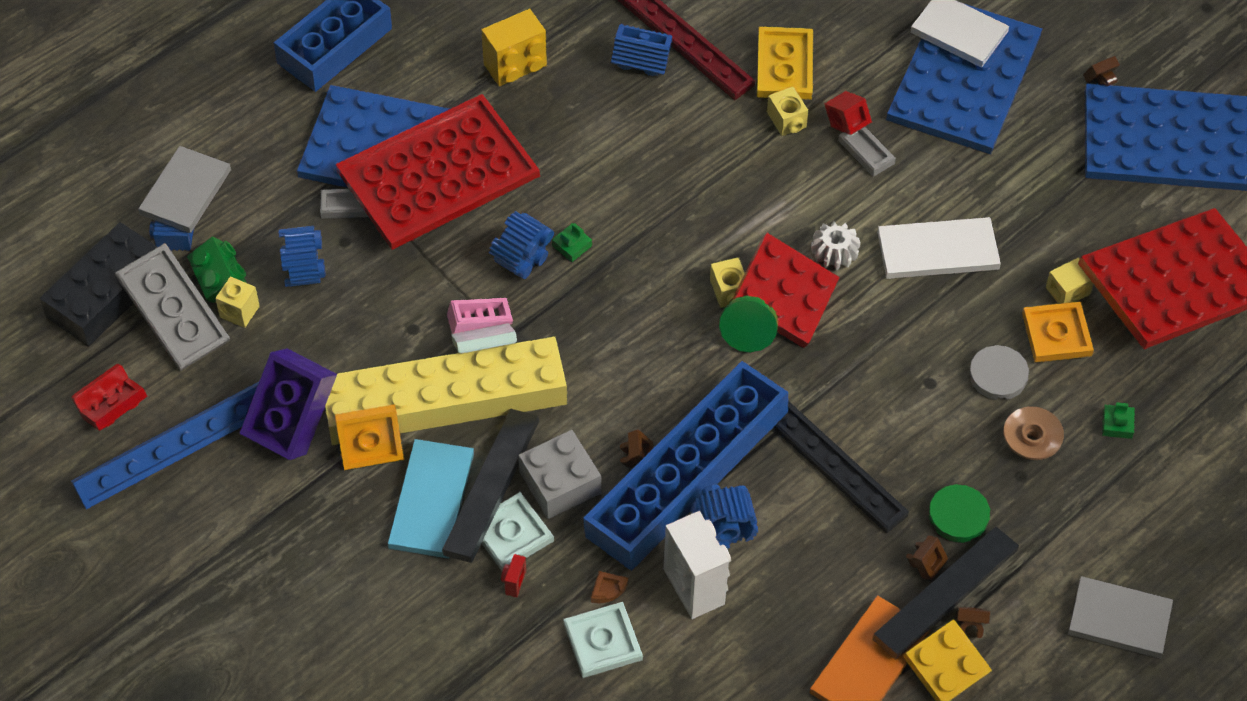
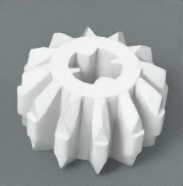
M833 221L831 227L823 223L820 230L815 231L811 244V250L815 254L816 262L824 261L825 268L829 265H834L836 270H838L841 264L848 268L851 261H856L859 253L858 249L860 248V240L856 237L855 229L847 230L848 226L846 223L842 226H837L836 222Z

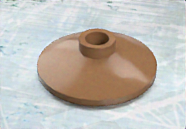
M1023 407L1014 411L1007 418L1003 430L1004 439L1008 447L1017 455L1030 460H1042L1053 456L1062 446L1064 439V430L1058 418L1051 412L1039 407ZM1029 436H1033V437H1035L1037 440H1032V439H1029L1028 437H1029Z

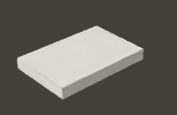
M931 0L911 26L910 33L982 68L1008 33L1009 26L956 0Z

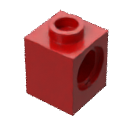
M844 91L824 103L831 127L852 135L872 123L866 99L861 96Z

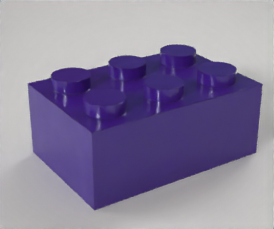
M288 348L270 352L240 434L288 460L306 455L337 374Z

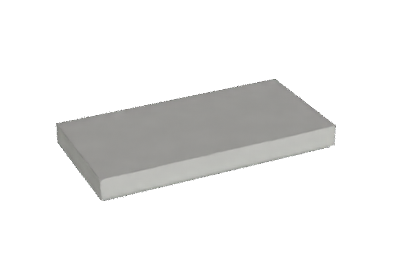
M166 243L115 273V276L179 371H182L230 341V337Z

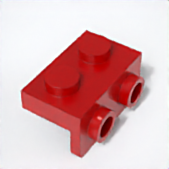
M116 364L72 395L71 399L81 417L101 431L112 425L117 418L128 410L137 407L148 396L143 387L127 376L123 366Z

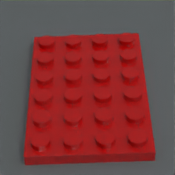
M483 94L336 164V171L391 250L540 177L539 168Z
M1216 208L1083 255L1078 262V265L1143 349L1247 310V246Z

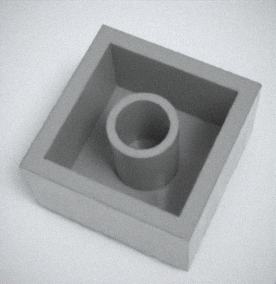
M573 430L519 454V473L547 519L601 494V474Z

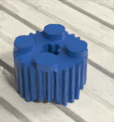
M515 211L510 217H507L504 224L508 227L504 230L500 239L495 237L491 243L492 246L490 247L489 254L494 256L496 263L515 275L526 279L531 273L535 264L541 266L548 257L549 252L545 250V247L552 240L554 231L528 214H520Z
M314 226L279 229V238L285 237L286 244L280 249L282 270L289 271V278L285 279V287L320 283V278H325L326 276L324 259H318L317 249H322L321 230L315 231Z
M715 484L707 486L702 490L703 495L695 499L696 502H693L691 506L692 514L700 511L705 521L708 519L711 521L716 531L715 538L720 546L725 545L729 549L732 542L737 543L738 540L742 541V538H745L747 542L753 540L754 536H757V519L746 486L724 487L723 489Z

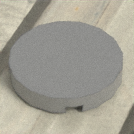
M989 346L977 352L972 359L970 380L973 387L989 399H1012L1019 395L1027 385L1029 368L1026 360L1019 352L1006 346Z

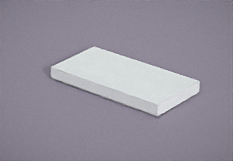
M990 217L878 226L877 233L886 279L1000 269L1001 263Z

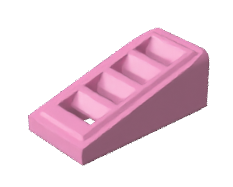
M507 298L454 300L450 302L447 312L452 334L507 323L512 324L513 322ZM494 309H498L500 316H495ZM484 311H486L487 313L486 317H484L483 315Z

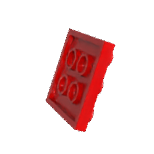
M766 233L762 237L732 300L743 296L759 297L764 300L765 304L776 311L779 321L777 332L805 348L812 339L840 277L769 233Z

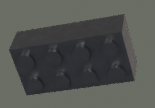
M119 222L40 297L46 318L89 347L133 304V301L115 276V273L158 247Z

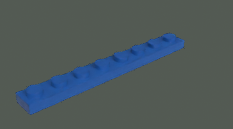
M259 382L71 480L84 508L88 509L242 427Z

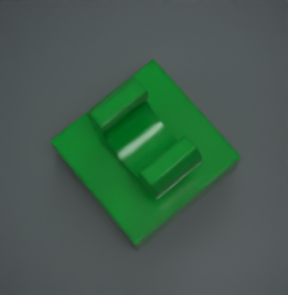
M572 223L552 239V246L570 262H573L592 247V239L576 223Z
M1116 402L1115 405L1105 404L1103 408L1102 436L1132 439L1134 435L1135 408L1128 407V403Z

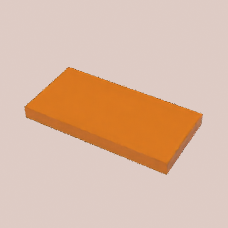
M877 595L812 685L810 694L821 701H882L908 664L903 655L925 640L930 630L895 660L872 639L874 633L901 609Z

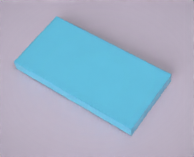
M418 439L414 440L388 541L389 549L449 558L443 555L442 549L460 514L474 456V448Z

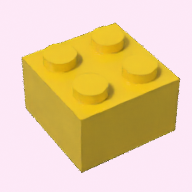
M531 9L481 29L483 64L498 86L514 82L524 75L539 71L547 66L546 30Z

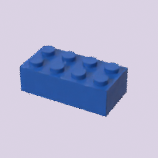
M380 0L324 1L274 42L277 64L316 92L392 29L390 7Z

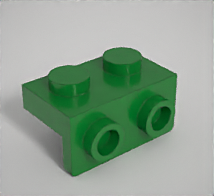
M213 236L187 256L206 299L212 303L216 302L215 298L230 276L247 283L245 279L246 272L238 264L235 258L236 251L229 242H223Z

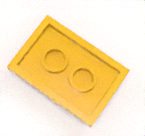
M759 27L757 97L768 98L771 94L794 87L801 99L812 100L813 29Z

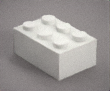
M700 511L666 525L664 571L691 619L725 605L726 592L728 591L727 578L730 576L728 570L729 562H731L730 554L725 545H719L715 538L716 531L709 519L705 521Z

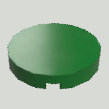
M743 296L735 298L724 308L721 313L719 328L723 339L731 347L739 351L751 353L761 351L771 345L776 337L779 321L776 311L765 304L764 300L759 297Z
M954 484L946 486L935 493L930 502L929 520L941 537L952 542L964 543L984 533L990 520V507L986 498L978 490L967 485Z

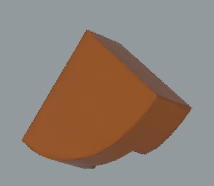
M598 571L591 603L600 604L615 600L626 590L629 578Z

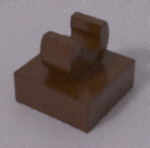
M1116 56L1092 65L1083 76L1087 84L1097 80L1098 85L1112 86L1118 82L1113 72L1120 64Z
M639 429L628 432V442L622 443L620 449L625 453H629V455L621 458L620 462L626 467L637 465L654 448L653 441Z
M928 535L924 542H916L915 547L917 551L914 555L907 554L906 557L910 565L918 569L922 578L932 581L946 563L948 557L939 539Z
M956 606L955 618L958 621H962L959 627L964 633H966L965 629L968 625H975L977 628L976 637L982 638L984 629L981 623L989 624L990 611L982 608Z

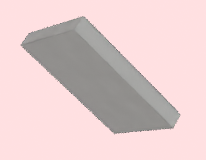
M179 146L139 207V214L191 233L231 171L230 164Z
M1081 576L1068 635L1161 659L1173 599Z

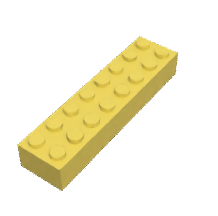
M556 337L338 373L325 405L332 445L340 444L335 414L393 404L396 407L400 433L508 415L510 409L527 412L567 405V385Z

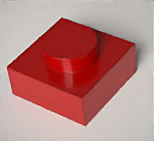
M514 554L510 565L505 564L501 575V582L505 583V595L518 597L526 574V557Z

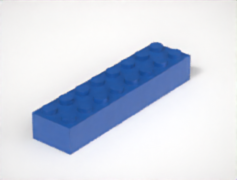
M741 361L583 518L585 537L632 571L665 538L666 525L684 518L691 511L693 502H696L695 499L703 495L702 490L707 486L717 485L788 413V391Z

